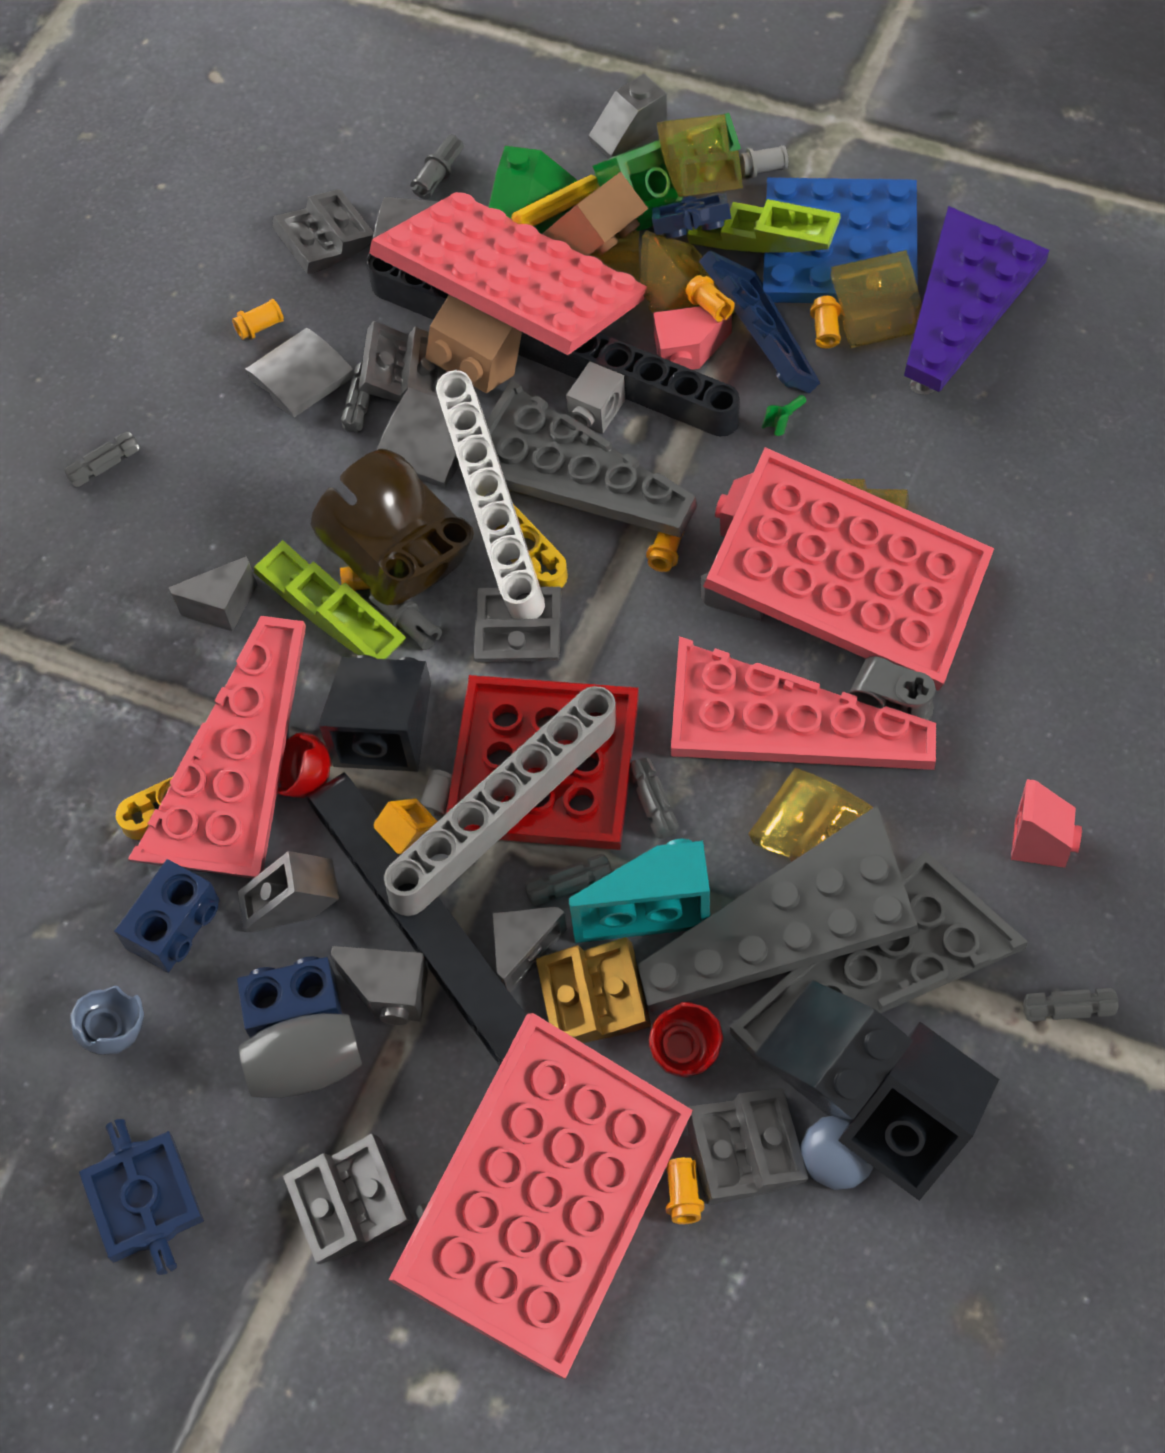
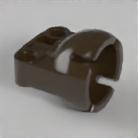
M378 449L366 454L340 475V481L356 496V504L351 505L337 489L329 487L321 496L312 512L311 527L317 538L329 551L339 556L369 586L374 599L382 604L391 606L400 604L420 594L456 569L461 564L474 535L473 528L469 522L456 516L418 478L414 468L401 455L388 449Z

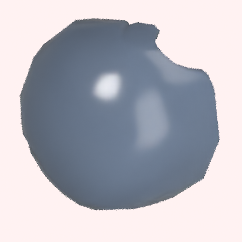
M116 985L105 990H93L77 1000L70 1015V1024L75 1040L86 1050L98 1055L118 1054L130 1047L141 1031L144 1020L140 997L138 995L131 997Z
M828 1116L822 1117L806 1129L800 1145L804 1165L810 1177L819 1184L833 1190L854 1188L869 1177L873 1166L838 1141L851 1119Z

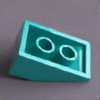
M682 838L671 840L666 845H657L569 898L575 943L688 931L710 917V888L703 840L692 842L689 839Z

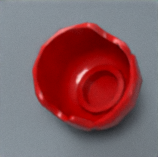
M300 732L286 739L279 779L282 787L278 788V795L307 798L306 795L324 785L329 779L330 756L323 741L317 735Z
M682 1002L658 1016L650 1031L649 1046L653 1060L665 1073L688 1078L701 1074L714 1064L719 1056L724 1038L720 1021L707 1007L690 1002Z

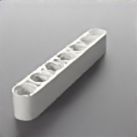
M457 370L449 371L439 378L436 392L500 594L513 619H537L545 608L544 597L479 399L471 379L466 373ZM479 459H483L482 461H480V462H478V463H474V462H476V461L479 460ZM489 492H494L490 496H485ZM500 525H506V526H505L504 528H502L501 530H496V531H495V529H496L498 526H500ZM511 559H518L513 564L505 565V563ZM523 593H530L526 598L522 600H515L519 595Z

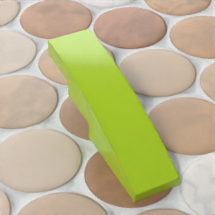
M767 199L764 208L733 202L730 208L731 219L724 220L725 225L723 227L702 230L700 225L697 229L693 227L692 230H689L687 236L690 244L726 250L750 252L825 250L830 247L841 215L836 212Z
M283 540L254 566V574L316 626L358 656L370 655L377 659H387L406 640V637L347 583L340 585L317 563L313 561L309 564Z

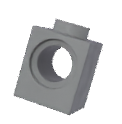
M589 361L566 395L568 415L586 427L603 434L626 400L624 375Z

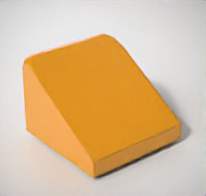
M416 798L388 802L373 826L396 853L402 854L438 821Z

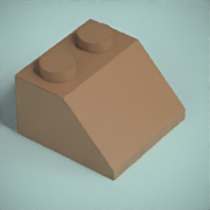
M619 172L573 207L542 234L553 240L567 243L571 249L585 256H589L595 250L600 255H603L619 242L615 237L617 233L623 239L640 225L636 218L648 208L624 175Z
M448 295L430 325L425 358L448 372L454 370L463 371L469 376L474 387L488 393L514 376L522 332Z

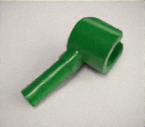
M799 395L783 407L777 405L768 406L762 428L764 429L768 426L775 427L774 435H783L789 416L807 402L806 397Z

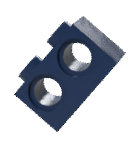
M166 859L114 932L125 949L169 973L176 962H181L187 956L192 946V940L202 925L205 926L212 921L217 912L220 899L211 882ZM193 895L187 903L176 905L181 897ZM167 931L160 940L150 941L155 933Z
M304 957L297 960L294 965L277 969L261 967L251 971L247 976L237 978L244 1027L250 1038L279 1022L300 1016L321 1013L342 1014L336 977L328 957ZM318 985L323 987L321 992L314 997H302L304 992L311 986ZM268 996L277 997L272 1006L264 1009L258 1008L262 999Z

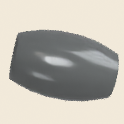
M321 1013L282 1021L260 1031L239 1045L240 1059L252 1097L284 1098L303 1095L332 1085L362 1066L349 1015Z

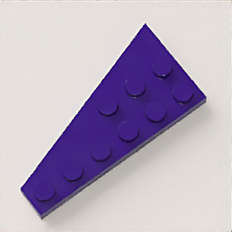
M948 206L904 376L940 392L1043 267L1050 250L1030 240L1009 233L996 225L989 224Z

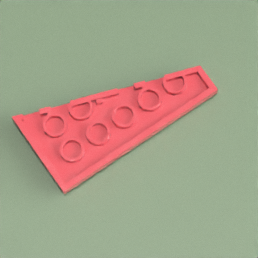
M260 616L236 660L237 665L225 687H222L215 699L216 704L206 722L200 726L170 781L171 786L158 810L155 809L147 823L149 826L139 845H135L128 860L162 866L166 859H169L187 870L252 879L264 871L306 629L304 621Z
M679 636L671 738V756L934 770L936 763V723L887 706L880 709L857 701L858 696L843 691L839 695L821 689L819 683L760 663L750 665L732 659L728 652L716 648L712 652L694 646L692 640Z

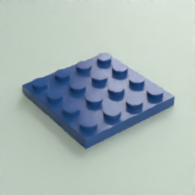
M767 177L766 201L770 199L836 212L841 215L829 249L805 252H764L763 290L771 297L774 303H813L818 297L832 296L839 304H917V180Z

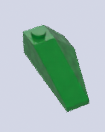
M726 113L592 166L600 187L619 172L624 175L648 208L636 218L640 225L635 230L641 231L653 226L652 208L679 202L686 194L687 196L689 194L694 195L699 190L698 187L710 175L715 174L741 147L730 113Z
M505 146L496 171L489 208L501 210L507 217L511 218L514 212L578 180L541 150ZM573 207L533 227L542 234Z

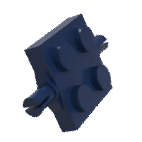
M726 192L697 198L693 194H689V196L686 194L679 202L652 208L655 235L664 234L665 239L683 236L687 234L686 228L692 230L695 227L697 229L700 225L702 230L717 229L725 225L724 220L731 219Z
M117 1119L114 1120L116 1127L112 1122L108 1123L105 1127L114 1151L109 1153L101 1162L79 1171L108 1258L114 1263L138 1251L150 1250L157 1274H167L166 1267L170 1271L177 1268V1263H175L168 1241L176 1234L204 1222L174 1138L170 1132L167 1131L147 1141L132 1142L125 1120Z

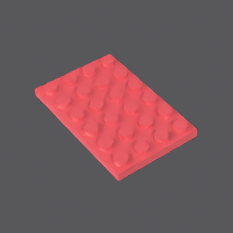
M455 192L375 237L371 241L369 254L566 355L572 353L644 301L648 288L635 281V278L630 274L617 272L603 265L599 259L585 256L571 249L567 243L553 240L539 233L531 225H518L511 218L507 217L503 211L488 208L476 202L471 195Z
M765 447L703 587L865 659L870 656H877L889 660L893 664L925 673L931 677L935 683L936 690L939 691L945 683L994 548Z
M536 1014L526 1015L398 1260L389 1281L552 1375L566 1379L693 1110Z

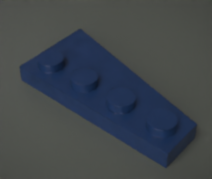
M709 250L699 262L719 290L726 297L734 301V311L776 368V375L779 380L788 388L792 389L795 387L811 393L820 384V381L773 300L764 292L763 283L757 273Z

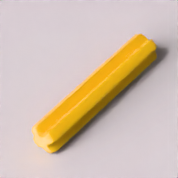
M594 175L584 177L514 212L511 219L518 225L527 224L535 226L577 205L600 187L597 178Z

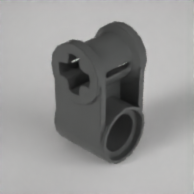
M870 656L865 659L849 694L858 696L857 701L880 709L887 706L908 713V707H911V715L930 721L934 711L932 700L935 696L936 687L931 677L925 673L893 664L881 657ZM919 684L922 685V691H921V692L918 691V685H919Z

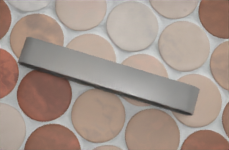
M598 686L588 687L581 691L393 861L386 869L384 875L391 908L398 914L405 916L416 915L424 910L607 741L615 730L616 702L612 693ZM598 712L603 715L594 717L588 714ZM561 740L573 741V743L567 745L559 744L557 742ZM535 767L543 769L538 773L527 772L528 769ZM500 796H510L512 798L506 802L495 800ZM472 824L480 826L476 831L463 830L464 827ZM436 854H447L449 856L442 861H432L430 859ZM411 883L416 885L410 891L403 892L397 890L403 884Z

